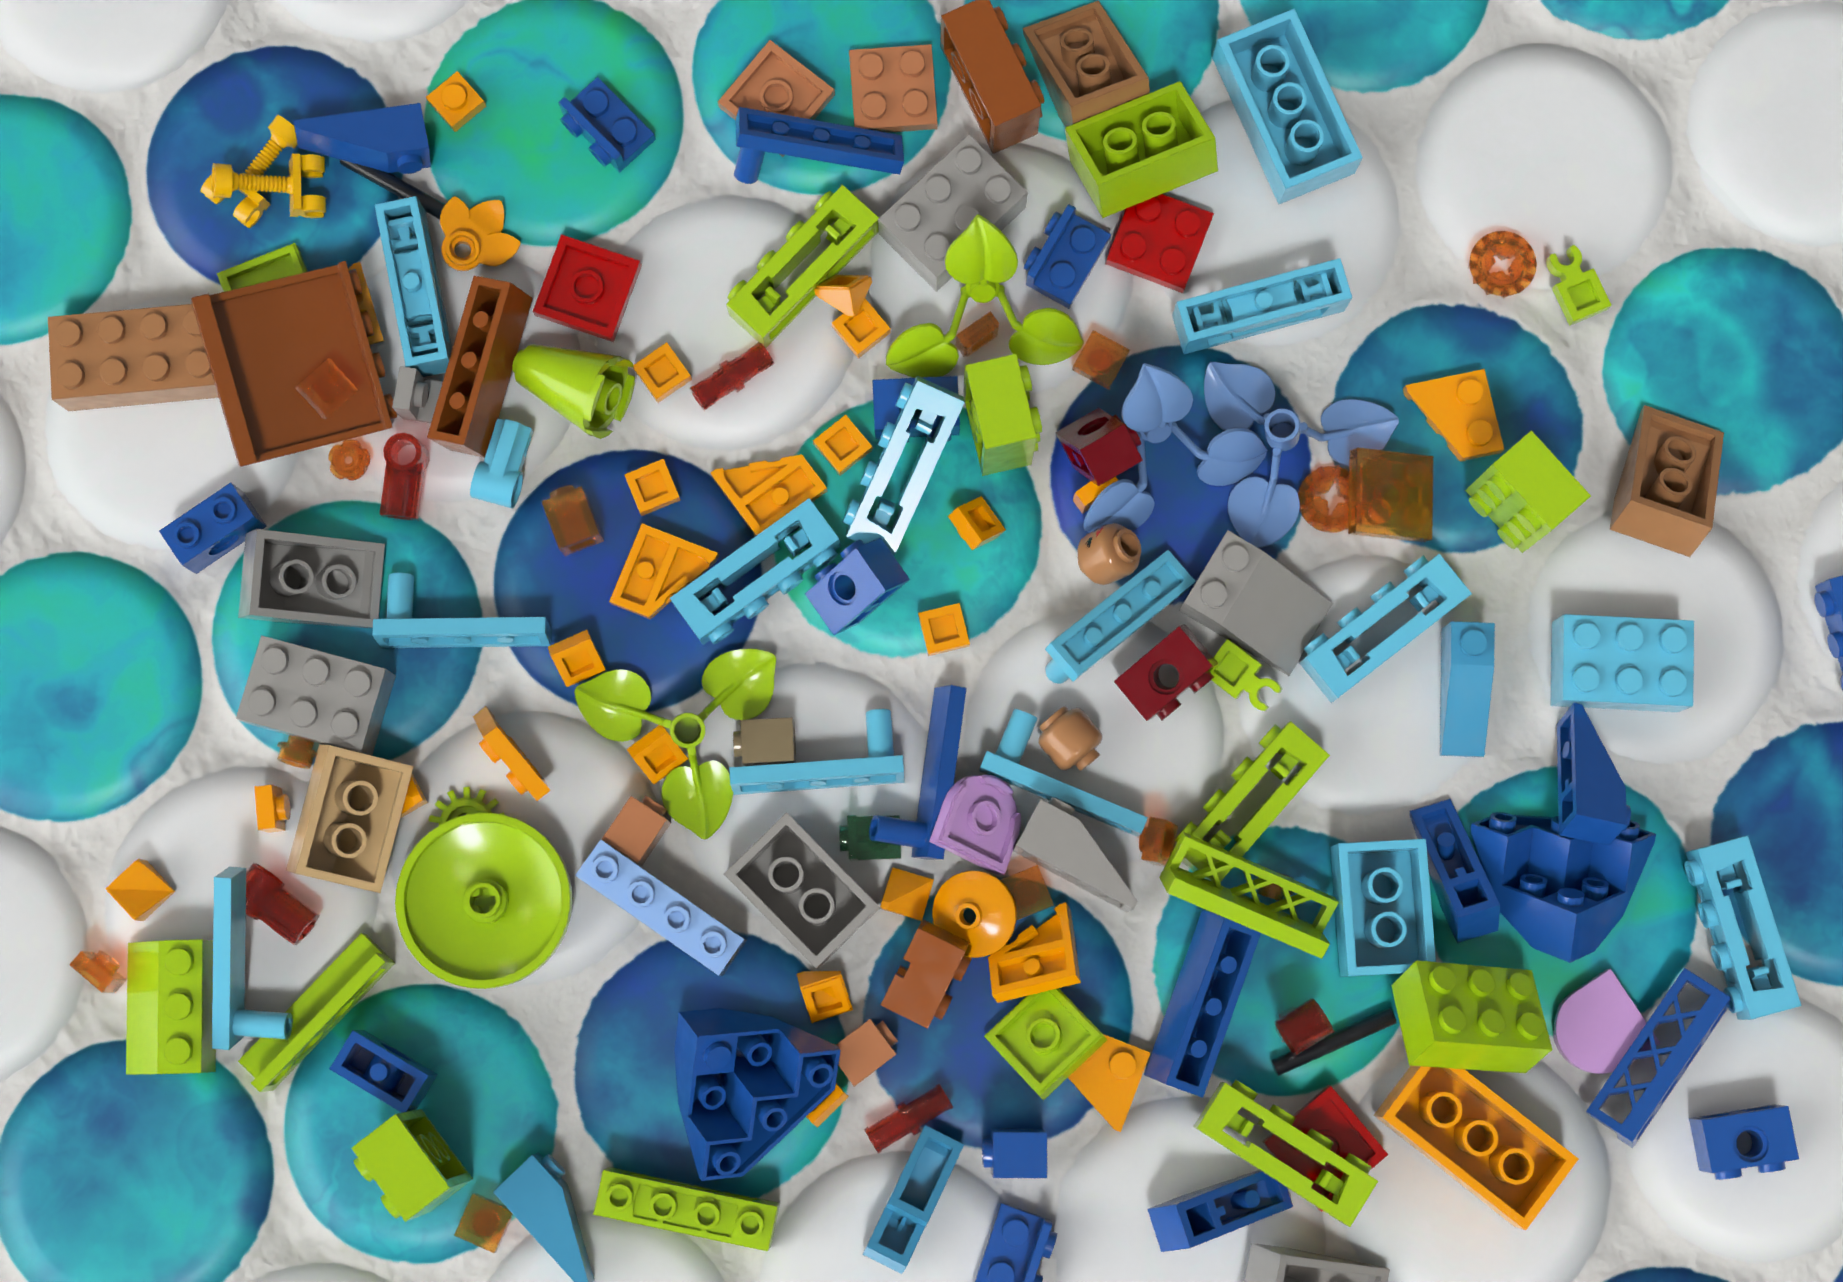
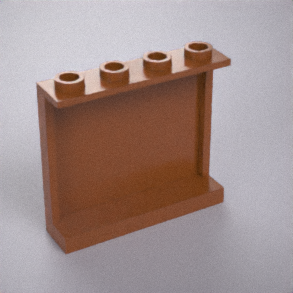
M346 261L339 262L338 265L213 295L204 294L191 298V304L239 467L393 428L391 419L397 418V413L392 408L393 398L390 393L383 395L379 378L386 376L379 352H371L367 338L374 335L368 311L360 312L356 295L362 294L360 280L356 269L348 270Z

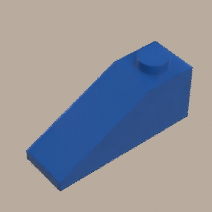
M420 103L293 120L297 144L300 149L387 173L400 172L412 174L420 171L422 168L431 167L429 144Z
M1573 703L1557 723L1559 835L1609 846L1621 831L1627 829L1630 823L1631 808L1629 805H1626V787L1583 705Z
M1451 799L1410 811V818L1417 839H1426L1429 874L1440 907L1456 942H1464L1498 931L1500 903Z
M1258 1170L1182 1195L1147 1210L1161 1252L1195 1247L1292 1208L1293 1204L1286 1186Z

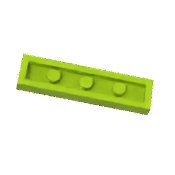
M1185 832L1181 834L1159 877L1168 894L1311 955L1323 958L1330 945L1323 931L1339 903L1335 897ZM1189 847L1204 853L1208 863L1207 867L1194 872H1189L1179 866ZM1212 857L1220 860L1221 862L1214 864ZM1233 867L1243 870L1247 883L1230 889L1221 885L1217 873ZM1250 874H1253L1260 878L1252 880ZM1212 875L1214 882L1205 879V877ZM1272 883L1281 887L1285 899L1269 905L1259 901L1256 889ZM1289 890L1297 893V895L1290 896ZM1250 892L1252 898L1247 897L1243 894ZM1313 900L1322 904V907L1313 923L1310 924L1297 917L1295 905ZM1288 908L1290 915L1282 912V910Z
M361 933L285 1012L291 1013L293 1019L289 1039L260 1038L238 1060L255 1078L251 1084L259 1092L273 1091L395 964L365 933Z

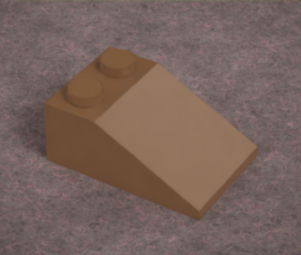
M1099 1L1023 28V35L1058 116L1065 127L1150 93L1149 77Z
M1644 405L1640 412L1614 497L1610 530L1691 557L1713 527L1724 432Z

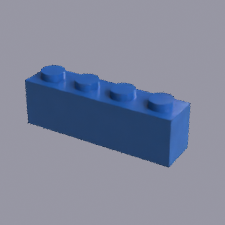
M1202 910L1144 1073L1145 1076L1196 1096L1204 1097L1261 935L1260 932L1215 913Z

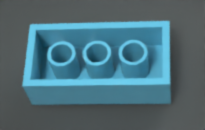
M1295 8L1217 39L1212 59L1278 204L1355 174L1363 159L1362 154Z

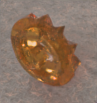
M1496 231L1482 237L1471 250L1468 268L1473 276V284H1478L1485 291L1486 295L1493 294L1501 296L1503 299L1517 293L1520 294L1528 287L1535 276L1537 267L1536 256L1530 244L1521 236L1508 231ZM1493 256H1497L1501 261L1515 257L1507 269L1510 275H1506L1502 270L1490 274L1489 271L1496 262Z
M1339 465L1321 466L1314 470L1303 480L1298 492L1300 512L1303 518L1312 527L1323 532L1337 533L1349 529L1360 519L1366 506L1365 486L1361 485L1360 481L1356 478L1355 472H1349ZM1334 483H1336L1337 495L1347 501L1338 503L1331 512V515H1328L1330 509L1328 508V501L1316 495L1327 494Z

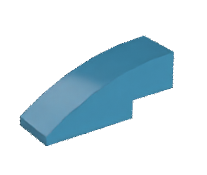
M926 1125L924 1126L862 1255L900 1274L904 1272L964 1144Z

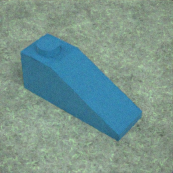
M1451 621L1441 629L1440 756L1484 757L1494 674L1495 623Z
M539 1152L532 1154L493 1193L574 1282H594V1276L569 1186L562 1179L566 1172L550 1154H547L544 1158Z

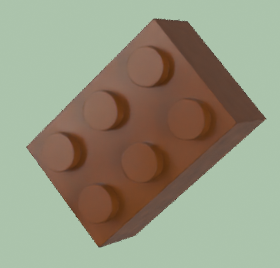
M975 0L941 15L940 47L992 154H995L1038 134L1039 120L1043 117L1041 104L1044 103V97L1036 80L1029 81L1023 70V67H1026V60L1020 46L1017 43L1011 45L1005 33L1008 30V24L999 6L993 8L990 0Z

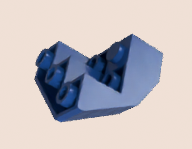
M1496 812L1492 813L1490 817L1474 822L1471 825V834L1480 861L1500 903V913L1532 948L1569 963L1594 952L1623 917L1656 838L1655 833L1640 829V825L1631 820L1627 829L1621 831L1609 846L1560 836L1558 816H1524Z
M721 1008L679 1012L674 1049L678 1105L697 1173L701 1181L744 1176L830 1095L836 1086L840 1048L835 1044L771 1016Z

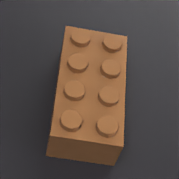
M192 304L48 317L51 398L67 411L219 398Z

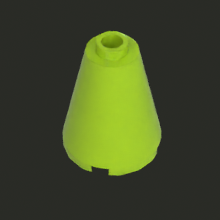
M530 344L516 354L512 365L515 380L518 384L585 433L599 439L607 437L613 432L607 429L613 419L621 422L632 399L635 386V376L628 374V367H634L633 363L616 355Z

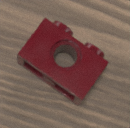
M1100 408L1093 410L1056 432L1072 467L1097 486L1104 484L1143 461L1137 449L1141 445L1137 432L1128 428L1116 414L1111 416Z
M1183 624L1114 680V683L1146 721L1154 718L1156 715L1162 721L1182 705L1177 697L1189 687L1196 693L1214 678L1210 670L1218 663L1186 624ZM1163 664H1170L1177 669L1179 681L1175 687H1167L1161 683L1158 673Z

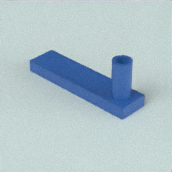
M739 107L737 112L736 147H740L734 170V177L742 183L753 184L757 182L765 152L899 175L904 164L902 135Z
M954 685L934 688L916 821L874 815L869 828V837L872 841L913 847L911 856L913 858L926 860L944 859L945 849L929 841L943 801L948 791L954 785L967 688Z

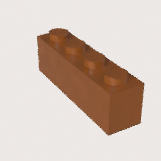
M473 276L427 438L450 451L483 458L486 456L496 420L500 415L512 373L513 361L518 352L533 300L532 297L511 282Z

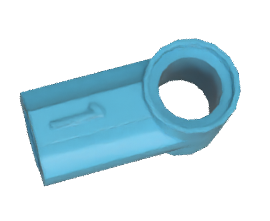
M508 419L496 420L484 462L480 461L472 478L470 496L472 498L512 509L515 507L522 489L523 472L521 471L534 432L532 428Z

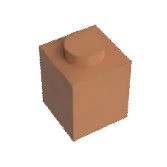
M646 795L641 802L630 796L602 840L643 866L671 824L670 821L662 817L667 809Z
M869 1019L836 1044L841 1050L838 1066L855 1087L897 1054L892 1046L898 1040L884 1021L875 1025L872 1019Z

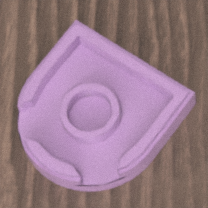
M971 775L962 778L948 791L929 842L996 875H1005L1021 827V813H1017L1016 803L1012 796L1013 790L1005 781L992 775Z
M1606 969L1562 1000L1558 1006L1554 1021L1553 1038L1560 1054L1572 1066L1589 1073H1612L1647 1022L1613 971ZM1653 1033L1655 1044L1657 1046L1658 1044H1660V1041ZM1649 1039L1640 1052L1651 1050Z

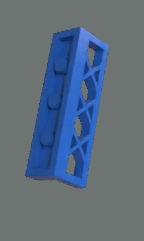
M1684 968L1595 1097L1586 1113L1617 1133L1619 1140L1633 1148L1728 1010L1731 997ZM1686 983L1709 996L1700 1010L1681 1013L1678 995ZM1674 1004L1676 1014L1665 1016L1671 1005ZM1694 1018L1685 1031L1683 1020ZM1677 1021L1681 1038L1676 1046L1656 1049L1653 1032L1658 1024ZM1649 1039L1651 1050L1640 1052ZM1670 1054L1663 1065L1660 1066L1658 1056ZM1653 1057L1657 1073L1651 1082L1632 1085L1628 1070L1632 1062L1637 1059ZM1624 1075L1627 1086L1615 1088ZM1645 1090L1636 1103L1634 1092ZM1629 1093L1632 1110L1622 1124L1600 1110L1609 1096Z

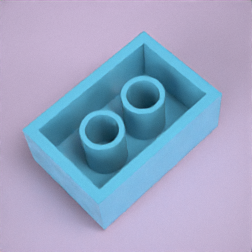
M1564 614L1552 621L1550 706L1571 707L1573 703L1582 704L1584 708L1681 712L1693 707L1694 621Z
M1426 839L1338 843L1331 846L1334 897L1339 902L1335 909L1340 977L1403 974L1416 960L1436 962Z

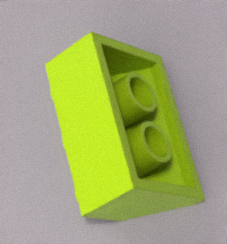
M159 940L128 943L126 1075L216 1072V1049H212L213 940Z

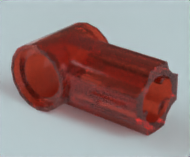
M397 433L387 440L383 449L386 467L380 516L401 520H418L424 471L428 467L430 455L426 445L413 435ZM406 445H414L416 455L413 461L407 465H400L398 453L401 448Z
M254 862L246 871V914L255 920H262L288 942L298 945L314 928L320 915L283 888L285 884L278 877Z
M1313 998L1299 1007H1290L1279 1014V1019L1274 1022L1277 1027L1275 1030L1283 1043H1286L1295 1056L1334 1033L1327 1016Z

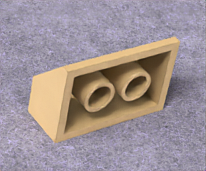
M319 745L286 871L381 893L414 766L331 745Z

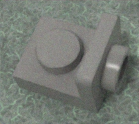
M400 366L392 408L402 419L431 423L443 381L424 379L416 368Z

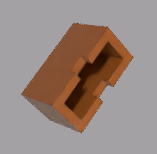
M923 919L903 958L910 962V966L906 968L900 965L881 1006L927 1029L933 1017L942 1020L953 996L946 993L952 978L961 982L972 958L965 955L970 942Z

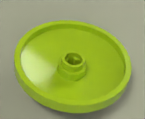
M495 813L468 814L439 825L422 838L411 851L402 867L397 883L395 896L396 918L401 936L407 948L415 959L430 973L446 982L461 987L477 989L499 988L519 982L539 970L556 952L567 932L571 918L572 886L561 855L554 845L538 830L516 818Z

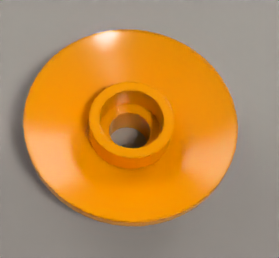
M973 870L952 876L940 887L934 899L932 917L934 925L970 942L965 955L971 958H979L997 952L1010 940L1016 926L1017 910L1010 890L1000 879L989 873ZM966 908H971L976 914L973 924L968 923L964 919L963 914Z

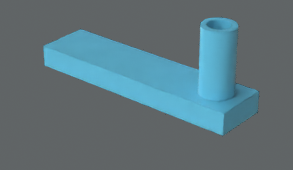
M1167 550L1045 648L1052 657L1045 668L1048 679L1057 684L1064 683L1069 678L1074 682L1186 592L1196 581L1172 553Z
M392 573L388 575L386 619H373L372 636L380 648L526 647L551 645L552 630L546 617L412 618L414 576L408 573Z
M874 709L866 712L868 758L729 767L730 785L733 794L905 783L903 755L894 756L891 711L887 709Z
M1013 710L996 753L993 754L986 751L979 769L980 772L996 776L1011 785L1050 800L1051 797H1054L1073 807L1074 811L1138 837L1142 834L1148 817L1020 765V760L1038 718L1022 710Z
M228 867L214 877L212 1049L230 1050L244 1036L287 1040L291 1035L293 1025L291 1013L245 1010L246 868Z

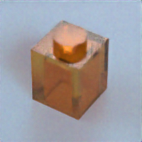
M573 485L558 488L549 494L550 499L542 501L558 548L564 556L604 542L590 501L582 486L574 489Z

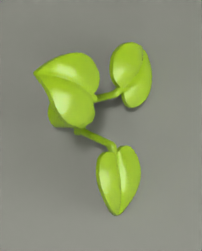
M977 214L966 230L952 242L945 255L947 272L958 282L966 284L960 289L961 297L949 331L944 335L942 330L932 323L919 324L907 329L889 347L886 354V365L893 371L913 378L917 376L921 378L942 377L948 374L955 367L959 358L957 347L950 343V341L957 334L968 298L970 297L979 303H987L993 300L995 296L998 297L1011 327L1017 330L1009 339V349L1013 354H1017L1018 359L1026 363L1049 365L1064 361L1083 347L1084 340L1075 321L1068 314L1057 309L1043 308L1032 311L1026 315L1023 324L1017 320L1005 295V287L999 284L1009 280L1016 272L1018 267L1017 253L1008 238L994 224Z
M739 649L716 657L706 667L701 680L705 692L715 699L698 715L681 713L672 721L645 712L651 702L649 686L641 676L629 670L605 672L590 681L578 685L574 693L578 708L584 719L597 733L609 740L620 742L633 740L641 731L642 719L670 729L672 740L678 746L687 748L690 767H677L667 775L662 785V802L668 814L675 821L691 830L701 839L706 840L724 822L732 803L733 791L730 785V774L722 763L712 760L698 766L695 746L700 744L705 736L703 721L719 705H721L723 712L728 717L735 720H749L760 715L769 705L773 695L776 657L770 652L759 649Z

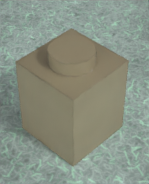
M793 717L740 720L741 731H733L734 756L742 757V764L744 766L796 763L795 722Z

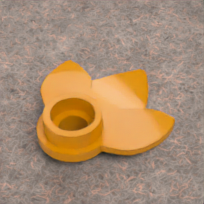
M454 196L445 204L440 215V225L446 236L442 242L441 252L444 261L449 267L457 271H469L479 264L497 267L506 263L517 253L521 244L520 241L511 235L501 233L505 219L502 201H485L469 210L461 199ZM459 244L468 245L471 249L470 255L465 258L458 257L454 252L456 246Z

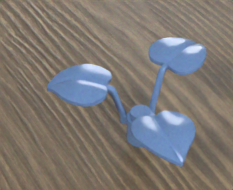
M1210 362L1207 366L1204 395L1208 412L1214 423L1226 431L1232 428L1250 429L1255 420L1258 424L1265 426L1267 443L1273 448L1269 482L1260 477L1246 478L1235 485L1228 499V514L1234 529L1240 538L1257 548H1263L1279 541L1291 530L1298 518L1300 501L1297 491L1289 485H1276L1281 453L1295 447L1299 441L1300 434H1305L1320 442L1328 441V453L1337 463L1347 467H1361L1371 463L1382 453L1399 424V418L1380 405L1363 400L1347 399L1337 401L1323 411L1321 425L1325 433H1320L1309 428L1304 422L1299 423L1295 413L1288 409H1277L1270 414L1267 413L1275 402V388L1271 378L1262 370L1245 364H1225L1219 362Z
M1144 363L1138 379L1122 407L1124 423L1128 428L1137 432L1141 441V445L1137 447L1143 461L1138 463L1139 481L1135 485L1131 480L1121 479L1107 486L1090 506L1084 519L1083 528L1087 532H1092L1106 524L1117 523L1132 531L1144 524L1150 517L1155 502L1152 495L1144 491L1147 487L1146 440L1151 443H1160L1165 441L1173 432L1197 458L1203 459L1197 468V475L1204 483L1213 486H1226L1246 478L1262 463L1268 450L1254 431L1245 428L1228 429L1210 441L1207 451L1201 450L1176 424V421L1184 418L1192 407L1193 395L1185 382L1171 372Z

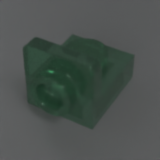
M847 815V825L839 826L840 852L848 851L849 861L901 859V845L877 842L870 839L869 828L873 816L857 817L856 815ZM900 815L887 816L900 819Z

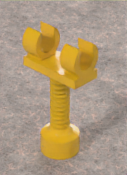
M277 115L267 127L271 132V140H268V143L263 146V150H260L261 153H258V156L255 157L256 160L253 159V163H250V166L245 169V173L243 172L242 174H251V176L252 174L264 175V171H267L266 168L270 167L269 165L275 161L274 158H277L282 149L286 147L295 149L298 144L294 125L282 116ZM210 175L203 183L200 192L217 205L225 198L212 197ZM242 189L239 191L247 197L237 205L233 216L243 225L251 228L258 222L263 211L267 210L271 204L256 191H252V189L251 191H244Z
M292 153L289 160V176H282V178L281 176L273 177L272 175H265L264 177V175L260 176L259 174H252L251 176V174L243 175L240 173L238 175V173L233 171L231 164L213 163L211 174L212 197L231 198L232 192L238 190V188L244 191H251L252 189V191L260 190L263 192L265 190V192H268L269 190V192L273 191L275 193H281V191L285 193L286 191L289 194L290 217L322 218L324 213H326V197L320 195L301 196V177H323L325 157L314 154L300 155Z

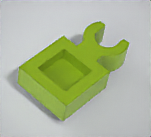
M1575 245L1570 246L1566 251L1570 259V265H1562L1555 253L1546 259L1549 272L1559 277L1562 281L1555 284L1552 290L1569 326L1602 313L1612 306L1595 269L1582 272L1580 268L1582 254Z
M1230 639L1224 642L1213 657L1218 664L1210 670L1214 676L1211 681L1235 699H1238L1245 690L1249 693L1251 704L1258 710L1267 711L1269 708L1259 697L1262 688L1270 687L1276 693H1281L1283 690L1277 681L1258 677L1256 674L1263 667V664Z

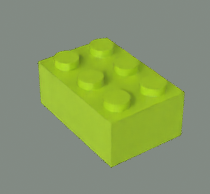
M1181 81L1065 127L1070 162L1102 218L1218 171L1215 136Z
M1017 354L965 365L963 397L982 476L1029 466L1032 464L1034 452L1039 451L1038 442H1040V433L1042 432L1041 419L1037 407L1029 408V391H1032L1031 378L1027 365L1019 366Z
M1532 430L1495 461L1465 490L1471 496L1469 502L1474 510L1483 517L1489 516L1499 527L1497 532L1503 542L1512 549L1518 548L1521 553L1551 532L1591 497L1586 489Z
M1416 960L1391 985L1407 1058L1411 1066L1527 1073L1553 1050L1532 970Z
M422 1109L393 1115L351 1148L357 1156L353 1161L360 1174L369 1182L373 1179L384 1192L380 1199L385 1208L394 1218L397 1219L401 1216L405 1222L432 1212L473 1180Z

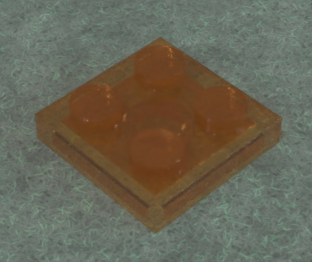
M1359 447L1350 450L1348 534L1416 542L1432 540L1433 456Z

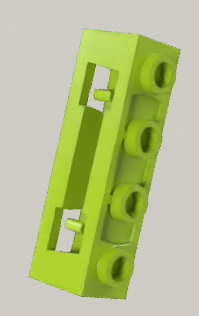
M843 185L835 193L832 191L825 193L814 207L816 212L807 222L804 223L802 220L797 222L785 237L787 242L777 252L774 250L769 251L756 267L758 272L748 282L745 280L740 281L727 297L730 300L726 304L729 316L765 349L816 297L814 292L816 286L837 275L879 232V217ZM827 231L826 239L831 244L785 291L788 297L781 302V295L775 289L821 243L820 236Z
M1291 721L1282 729L1275 724L1258 743L1264 748L1258 757L1253 761L1247 756L1230 775L1236 780L1232 787L1226 793L1219 788L1202 807L1208 812L1198 826L1190 821L1174 841L1178 842L1183 832L1203 840L1202 838L1214 824L1219 826L1267 773L1269 770L1265 767L1276 753H1279L1282 757L1270 771L1280 780L1286 778L1296 765L1301 769L1287 785L1283 782L1277 786L1233 837L1237 843L1229 852L1242 857L1330 755ZM1220 829L1212 836L1208 843L1224 849L1232 839ZM1189 847L1182 862L1193 872L1207 867L1208 863L1205 854ZM1212 857L1214 864L1221 862L1220 860ZM1232 868L1217 873L1220 882ZM1212 875L1205 877V879L1214 882Z
M1235 1080L1231 1086L1225 1082H1220L1193 1127L1344 1225L1351 1227L1378 1183V1180L1368 1175L1372 1167L1351 1153H1348L1346 1158L1343 1159L1332 1152L1330 1148L1334 1142L1312 1128L1307 1135L1292 1126L1296 1118L1275 1104H1272L1269 1110L1254 1101L1258 1093L1241 1082ZM1243 1108L1260 1119L1257 1123L1259 1126L1318 1164L1325 1165L1327 1162L1342 1172L1343 1175L1340 1180L1329 1171L1322 1169L1316 1181L1312 1182L1254 1143L1246 1141L1245 1144H1242L1222 1130L1228 1126L1241 1136L1247 1138L1255 1124L1237 1113ZM1313 1183L1334 1195L1332 1200L1330 1201L1311 1188Z
M608 1167L602 1172L593 1215L769 1251L772 1245L780 1203Z

